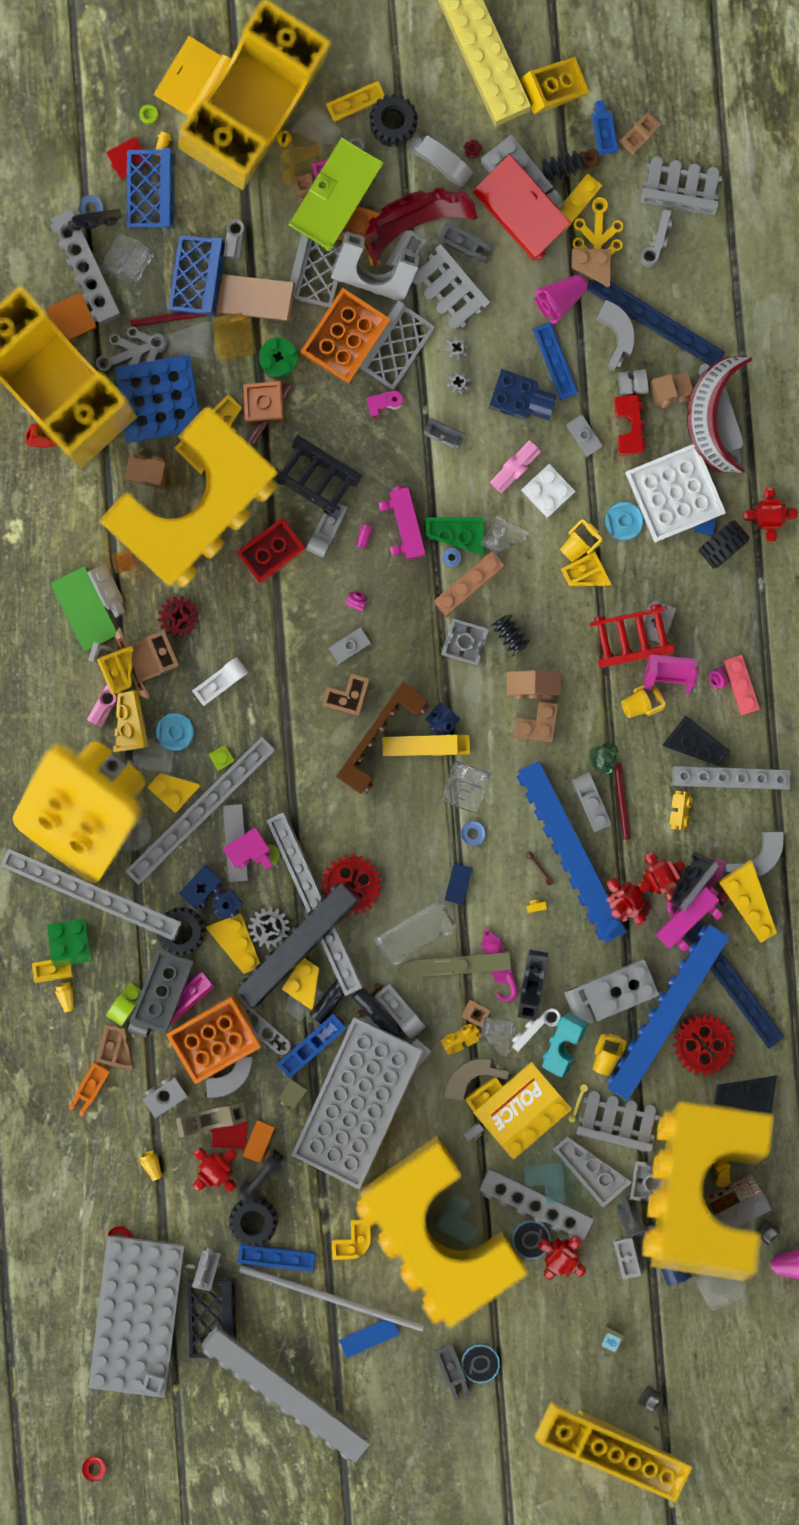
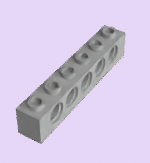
M70 209L51 218L53 224L50 227L54 235H59L61 242H58L62 253L66 252L69 257L66 262L70 270L74 269L77 276L74 279L78 288L82 287L85 292L82 294L86 305L90 304L93 309L90 314L94 322L98 321L100 326L121 317L82 230L74 231L70 238L64 237L65 231L69 230L67 223L75 216L73 210ZM75 247L81 248L79 255L72 254V250ZM82 265H89V270L87 272H80V267ZM90 282L97 283V287L94 290L88 289ZM98 299L105 300V304L102 307H97L95 303Z
M674 766L672 768V786L789 790L790 770Z
M488 1167L479 1186V1190L482 1191L481 1195L484 1197L499 1199V1204L508 1208L511 1205L517 1208L516 1212L524 1216L528 1213L534 1216L533 1220L538 1223L544 1224L546 1222L551 1224V1229L560 1233L563 1230L569 1233L568 1237L570 1238L577 1235L584 1240L594 1220L592 1216ZM498 1184L506 1186V1190L503 1193L495 1191V1187ZM516 1192L523 1194V1199L519 1202L512 1199ZM539 1201L541 1203L540 1208L532 1210L530 1208L531 1202ZM550 1209L558 1211V1215L555 1218L547 1216ZM569 1217L575 1219V1224L571 1227L565 1225V1220Z

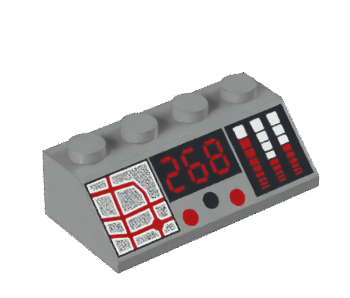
M752 1173L702 1197L703 1204L709 1215L717 1223L729 1229H734L771 1211Z

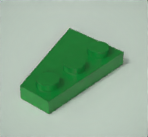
M484 517L426 518V538L484 556Z

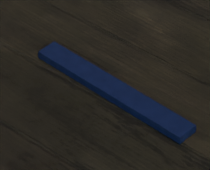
M592 279L588 283V292L604 302L608 300L619 306L627 316L708 364L710 367L725 354V351L611 281L610 287H605L603 284Z
M699 921L685 933L691 944L693 942L697 943L700 938L698 933L703 926ZM720 952L710 970L769 1049L783 1039L784 1036L723 953Z

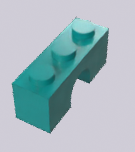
M571 1013L563 1017L561 1016L556 1024L558 1029L549 1041L551 1046L543 1055L542 1060H544L542 1068L561 1078L567 1075L575 1056L567 1052L565 1041H570L574 1044L582 1041L589 1023Z

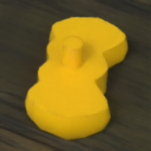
M720 1161L714 1165L717 1170L716 1175L718 1176L715 1184L719 1187H725L731 1182L729 1175L731 1165L727 1161Z

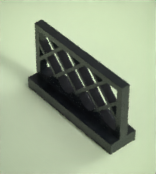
M235 1278L213 1281V1285L221 1284V1293L218 1297L207 1290L198 1297L193 1292L192 1285L194 1280H187L189 1358H209L204 1352L194 1353V1344L198 1340L201 1343L204 1342L201 1337L207 1331L211 1333L212 1329L210 1327L216 1321L222 1326V1330L237 1340ZM206 1292L214 1299L209 1306L200 1299ZM197 1302L205 1309L200 1316L193 1311V1306ZM215 1302L222 1307V1312L218 1317L210 1310ZM206 1312L215 1319L209 1326L201 1319ZM197 1321L205 1328L200 1336L194 1331V1325Z

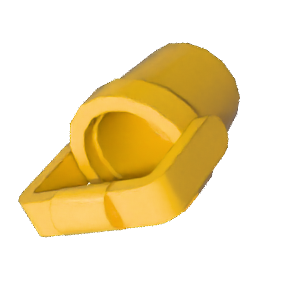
M582 519L568 532L570 537L560 550L571 562H575L586 552L590 555L603 542V538L598 534L599 531L592 523L588 524ZM582 524L586 526V529L593 537L598 539L592 547L575 532Z
M653 684L652 693L657 702L660 703V706L652 709L651 702L644 691V685L634 689L633 695L621 701L623 711L628 718L642 714L651 716L664 710L666 704L662 693L656 688L655 684Z
M601 1034L594 1051L596 1056L592 1069L602 1075L610 1076L617 1062L623 1056L627 1041L618 1035ZM605 1041L620 1043L617 1052L603 1047Z

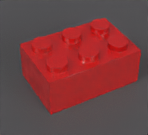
M281 518L236 553L261 585L304 553L306 549L285 520Z

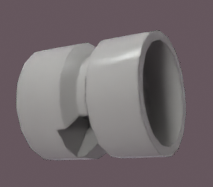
M645 369L634 370L632 374L629 371L618 372L620 396H630L633 393L637 395L648 394V380Z

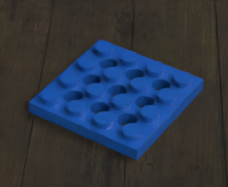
M190 354L115 367L118 392L137 416L124 429L126 443L179 435L200 413ZM173 372L179 373V379L176 382L169 380V376ZM155 375L161 378L158 385L151 384V378ZM141 379V387L133 388V380ZM175 391L182 392V398L178 401L172 398ZM157 394H161L164 397L163 402L160 404H155L153 400ZM139 397L145 400V404L142 407L135 406V400ZM182 409L185 411V417L180 420L176 419V411ZM159 413L166 414V420L163 423H159L156 420ZM141 416H146L148 419L147 424L144 426L138 425V419Z

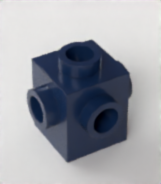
M439 702L425 720L431 724L429 728L437 735L439 733L448 735L460 721V718Z
M232 889L225 894L222 891L214 898L216 902L213 904L215 907L213 911L219 918L223 916L225 919L227 917L232 919L240 912L238 908L244 903ZM225 902L230 904L228 909L224 907Z

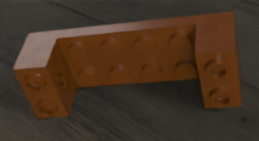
M402 682L336 777L361 795L363 792L367 794L373 786L371 783L373 779L354 765L356 763L359 765L366 756L363 754L366 748H372L377 740L374 738L378 732L382 733L388 725L385 721L389 716L393 718L399 709L397 704L417 717L418 714L423 715L429 707L426 704L428 699Z

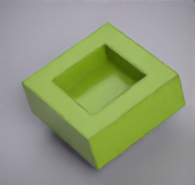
M226 745L209 754L218 771L235 762Z

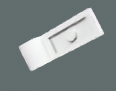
M235 657L222 669L192 690V692L201 704L205 706L244 677L248 671L238 657Z
M547 1008L536 1020H529L525 1025L527 1029L522 1034L519 1032L512 1039L514 1042L512 1047L518 1052L544 1023L548 1026H556L560 1018L559 1012L554 1008ZM549 1012L556 1013L557 1018L554 1022L546 1020V1015Z

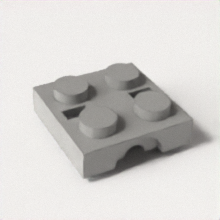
M452 618L441 655L478 666L489 629ZM467 626L472 628L470 634L466 633ZM460 650L465 651L463 658L458 657Z
M635 1160L629 1199L649 1201L650 1194H654L655 1189H660L661 1179L652 1178L653 1163ZM636 1178H642L643 1183L636 1182Z

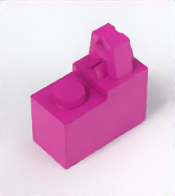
M256 827L223 847L235 868L237 866L243 868L251 863L249 861L250 858L253 861L255 860L257 864L261 862L266 870L273 866L268 858L272 855L270 849Z

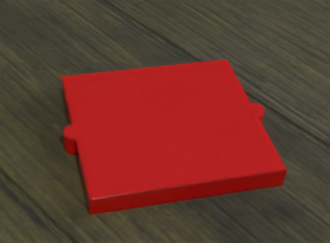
M136 137L106 152L112 163L111 167L116 170L120 180L127 177V150H144L139 145ZM132 155V163L138 167L144 159L140 155ZM146 163L141 169L149 166V164Z
M247 1121L232 1126L211 1129L212 1147L245 1149L246 1135L248 1134L246 1131Z

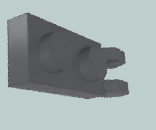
M449 223L446 224L438 239L439 242L471 258L474 257L483 263H487L489 259L476 252L478 246L486 252L491 253L494 250L493 247L482 242L481 239Z
M451 1343L434 1350L448 1388L450 1387L454 1399H459L458 1391L454 1386L459 1383L462 1384L464 1394L466 1396L470 1395L466 1378L453 1344Z

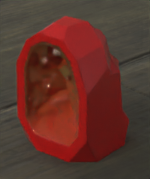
M31 423L27 429L25 436L26 445L39 448L58 445L40 424Z

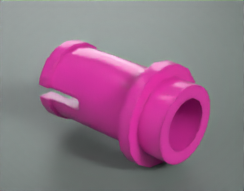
M362 524L358 528L360 532L355 546L367 549L370 534L373 533V527Z

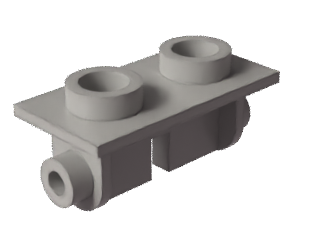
M212 1249L202 1251L192 1285L193 1288L211 1291L221 1254L215 1253Z

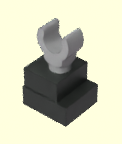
M766 1219L754 1233L760 1234L759 1238L768 1246L781 1232Z
M647 1385L638 1403L654 1412L661 1402L663 1395Z

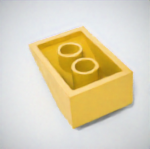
M575 57L531 70L519 79L534 115L590 93Z

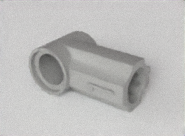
M233 219L227 225L223 257L240 259L243 236L245 234V227L240 220ZM234 225L241 226V231L237 234L231 232Z

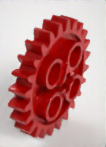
M345 854L343 861L340 857H337V864L331 861L333 867H326L329 873L322 874L326 881H321L320 884L325 885L326 888L321 889V892H326L327 895L325 896L328 897L332 893L330 890L334 885L350 882L355 869H358L354 882L357 887L353 888V890L360 892L363 895V900L351 910L358 916V910L361 909L363 913H366V906L372 909L371 901L377 903L374 897L381 896L377 889H381L383 886L377 885V882H380L382 878H376L380 871H373L375 864L369 866V859L363 862L362 855L357 860L355 854L352 855L351 859ZM343 867H348L351 870L349 878H343L340 875V870ZM363 873L369 876V882L365 885L360 884L358 881L359 875Z
M704 1013L701 1019L695 1015L694 1021L688 1017L689 1024L686 1025L682 1022L683 1030L676 1029L680 1035L673 1037L678 1040V1043L673 1044L674 1047H678L674 1054H680L677 1061H684L682 1067L689 1066V1073L695 1069V1075L698 1076L700 1071H702L704 1077H706L707 1071L712 1076L714 1075V1069L721 1072V1065L727 1068L725 1061H732L728 1056L729 1054H735L730 1048L736 1046V1044L730 1043V1040L735 1038V1036L728 1035L732 1030L730 1028L724 1029L727 1023L724 1022L720 1025L721 1018L718 1017L713 1021V1015L706 1019ZM707 1026L709 1029L708 1035L700 1036V1028ZM693 1032L702 1041H708L707 1046L717 1055L716 1058L705 1048L700 1049L702 1045L691 1035ZM689 1040H694L696 1044L692 1050L686 1049V1043ZM716 1040H721L723 1043L722 1048L719 1050H714L713 1043ZM702 1054L709 1055V1061L705 1064L700 1063L699 1060Z

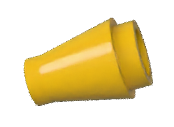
M70 982L56 985L55 994L63 1007V1011L69 1012L74 1010L73 986H71Z
M153 1150L139 1157L141 1160L140 1164L149 1174L152 1181L158 1180L163 1176L158 1155Z

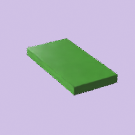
M85 566L50 583L84 652L92 649L94 642L102 644L116 636L117 630L106 608L103 606Z

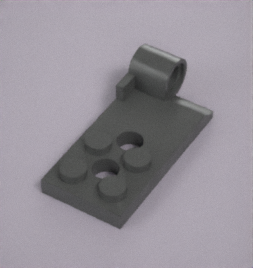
M160 949L157 950L130 1019L128 1032L148 1038L152 1029L164 1034L167 1033L194 966L193 961L172 955ZM167 969L174 970V976L171 979H166L164 976ZM160 987L167 988V994L164 997H159L157 994Z

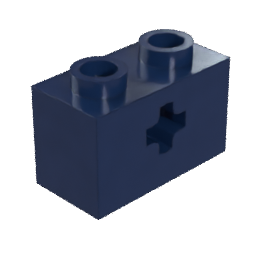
M204 865L178 894L194 909L198 907L202 909L209 901L207 897L211 893L215 895L222 887L220 883L223 880L209 867ZM198 884H200V885L205 884V885H206V887H205L206 892H200V893H199V892H198V890H199Z

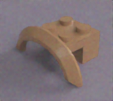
M118 628L115 637L120 650L128 647L121 629ZM164 630L130 645L133 647L131 677L139 695L149 699V695L142 682L179 667Z

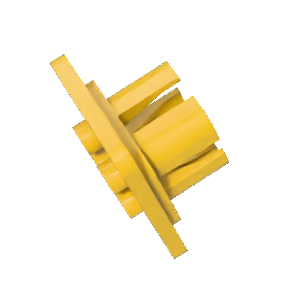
M90 742L78 756L64 746L54 745L43 757L13 815V822L19 831L82 879L90 883H97L108 870L141 814L140 806L135 798L145 786V780L142 774L129 763L113 782L100 774L98 769L113 752L100 742Z

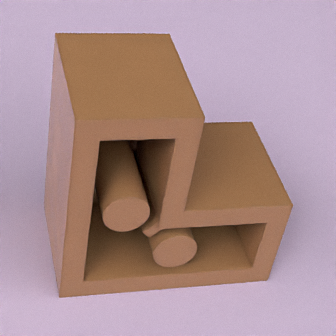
M688 371L674 376L669 374L652 379L649 385L655 407L661 406V409L672 406V403L678 400L679 403L687 402L693 389Z
M135 455V457H129L124 479L128 482L163 490L168 466L162 458L152 456V459H148L141 455Z
M507 672V695H514V699H526V695H529V699H540V696H542V699H553V696H561V672Z
M351 674L346 692L327 687L322 706L359 717L370 679Z
M539 701L535 720L516 718L513 737L552 743L558 704Z

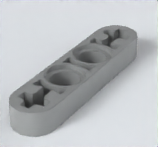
M239 999L244 1009L251 1011L247 1014L248 1017L250 1015L258 1017V1024L253 1026L256 1036L277 1054H286L290 1050V1041L257 1011L251 1008L248 1003ZM264 1028L272 1029L273 1036L266 1039L262 1036ZM276 1034L280 1036L277 1038L279 1042H286V1050L281 1049L279 1051L277 1049L279 1045L276 1042L273 1045L270 1043Z

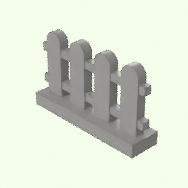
M654 157L651 160V164L647 163L646 170H649L648 181L643 183L640 202L715 216L719 202V195L715 194L717 183L722 181V177L719 176V170L716 167H710L707 174L700 173V166L695 163L691 164L688 170H682L681 163L678 160H673L669 167L662 166L663 161L660 157ZM661 172L668 173L666 185L659 184ZM680 176L687 177L685 189L678 187ZM698 179L706 180L704 192L697 191Z
M440 244L435 249L438 253L435 256L431 253L428 256L430 260L420 269L417 268L412 282L416 285L424 282L428 286L424 291V296L427 299L437 297L440 300L436 306V310L440 314H445L447 311L451 313L452 317L449 319L450 327L458 328L461 325L464 328L467 325L465 321L475 312L477 315L480 314L482 306L487 309L492 303ZM445 262L450 266L447 271L442 266ZM439 269L443 274L431 283L427 278ZM457 277L462 281L460 285L455 281ZM451 283L455 289L444 298L440 292ZM470 291L475 296L473 299H470L467 295ZM464 298L467 304L456 313L452 307Z
M596 1091L589 1093L588 1098L583 1099L586 1107L583 1118L579 1117L578 1122H581L582 1125L581 1127H576L575 1135L646 1153L652 1152L653 1145L649 1144V1141L654 1140L655 1135L651 1134L654 1120L658 1121L659 1116L655 1115L656 1109L654 1106H646L644 1112L637 1111V1103L631 1100L625 1104V1108L618 1106V1098L615 1096H610L606 1103L600 1102V1095ZM598 1107L605 1108L602 1122L595 1121ZM617 1111L623 1112L620 1127L614 1125ZM635 1116L642 1117L639 1131L632 1130ZM593 1126L601 1127L600 1131L593 1130ZM612 1130L619 1132V1135H612ZM631 1135L638 1136L637 1141L630 1139Z

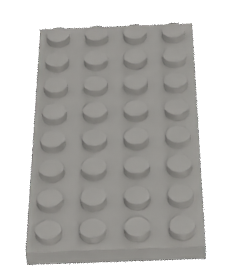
M356 1016L353 1017L291 1156L360 1190L424 1050Z
M113 1235L107 1236L88 1388L158 1397L141 1391L146 1374L150 1371L166 1377L159 1396L165 1398L185 1245Z

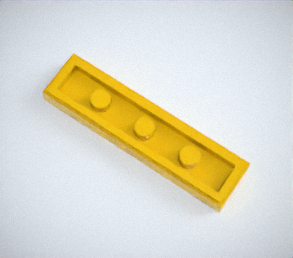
M459 735L382 737L383 756L459 754Z

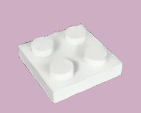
M550 464L521 490L546 518L575 493V490Z

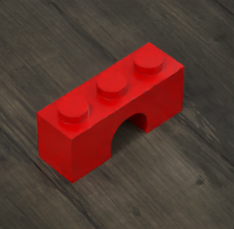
M638 395L615 397V419L624 418L631 424V431L628 434L618 435L617 437L619 456L642 455L643 449H646V440L642 438L641 430H644V420L640 419V411H643L642 400H638Z

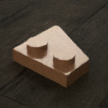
M572 248V270L582 273L592 280H596L605 287H610L611 249Z
M105 1024L96 1062L132 1071L124 1028Z

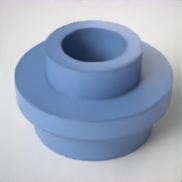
M449 548L444 551L442 561L447 567H456L461 561V554L457 549ZM450 554L455 555L454 561L448 559Z

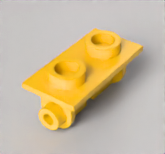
M675 791V794H673L672 808H678V812L671 811L669 823L671 829L678 830L679 827V830H687L690 824L689 808L692 807L693 803L690 792L684 791L683 794V791Z
M472 1023L463 1026L461 1030L446 1035L440 1041L447 1054L454 1055L464 1049L462 1042L465 1041L467 1047L480 1041L479 1039L482 1036L476 1025Z

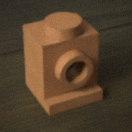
M469 999L461 1017L482 1028L484 1024L488 1025L492 1015L489 1014L490 1009ZM479 1010L481 1012L480 1017H475L474 1011Z

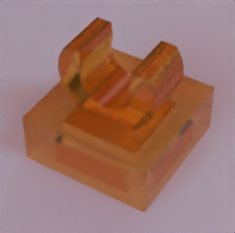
M130 550L111 554L116 574L135 570Z

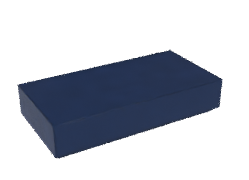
M453 864L445 901L463 905L472 872L471 867Z

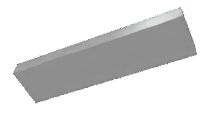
M243 804L223 806L226 846L245 834ZM227 856L228 881H248L247 865L243 868L239 866L235 868Z

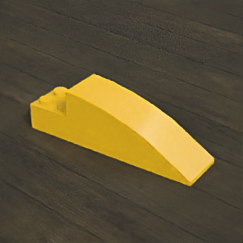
M550 1402L535 1435L536 1440L541 1445L674 1502L677 1501L692 1469L691 1465L582 1410L576 1413L553 1402Z

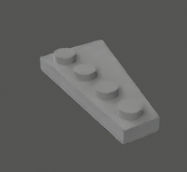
M568 1136L553 1147L557 1155L602 1207H605L632 1183V1181Z

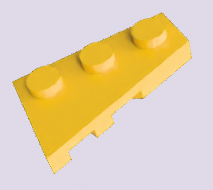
M138 690L118 693L116 709L118 724L114 735L117 737L113 752L149 747Z
M241 913L232 919L227 918L205 927L243 974L252 971L257 965L261 964Z

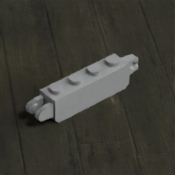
M705 363L699 367V377L709 368L708 364ZM724 387L717 407L718 433L728 455L736 464L740 465L739 450L744 442L726 387Z

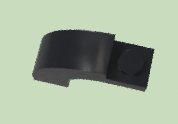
M529 950L517 1015L519 1018L537 1019L543 978L549 954L547 952Z

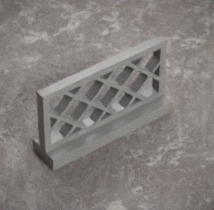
M341 232L340 234L341 237H345L346 233ZM301 234L290 282L295 283L293 301L297 300L330 308L334 300L338 281L334 279V282L326 285L322 276L330 271L332 272L333 266H330L326 258L334 253L338 255V250H340L341 246L338 248L333 246V251L324 255L319 248L321 245ZM317 248L322 257L312 262L309 253ZM324 260L329 269L319 274L315 264ZM313 267L317 276L308 281L304 275L305 271ZM320 278L324 288L315 293L310 283ZM307 285L313 293L307 298L299 296L300 290ZM327 290L330 295L329 303L320 301L317 295Z
M399 300L396 301L387 315L391 319L359 367V369H362L392 391L435 328V326L410 310ZM404 311L411 315V324L402 325L401 316ZM424 324L429 330L425 335L418 336L416 325ZM413 326L415 337L404 338L403 327ZM400 328L402 339L391 341L390 332L392 329ZM415 339L417 348L415 351L407 352L405 341ZM402 342L404 353L394 354L392 343ZM389 344L391 355L381 357L380 347ZM405 355V366L397 368L395 357ZM392 357L394 368L383 370L382 359ZM379 360L381 371L373 372L367 367L371 361ZM385 372H395L396 379L392 385L385 380Z

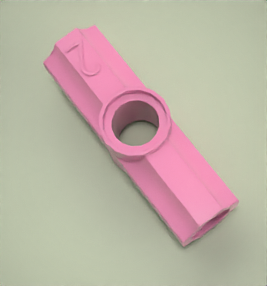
M529 440L516 455L514 454L503 465V469L490 481V484L502 494L515 479L517 480L528 469L527 466L541 451Z
M108 685L100 693L97 703L87 718L88 721L101 728L113 707L117 704L118 693L113 695L112 703L106 704L104 702V696L111 693Z

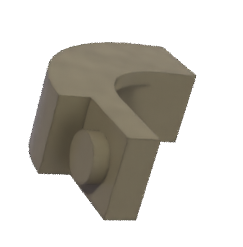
M491 1058L471 1059L461 1064L451 1074L446 1084L444 1097L463 1101L468 1083L476 1076L490 1075L507 1079L509 1071L505 1069L504 1065L494 1064V1067L490 1066Z
M243 1102L208 1108L176 1118L180 1137L248 1121Z

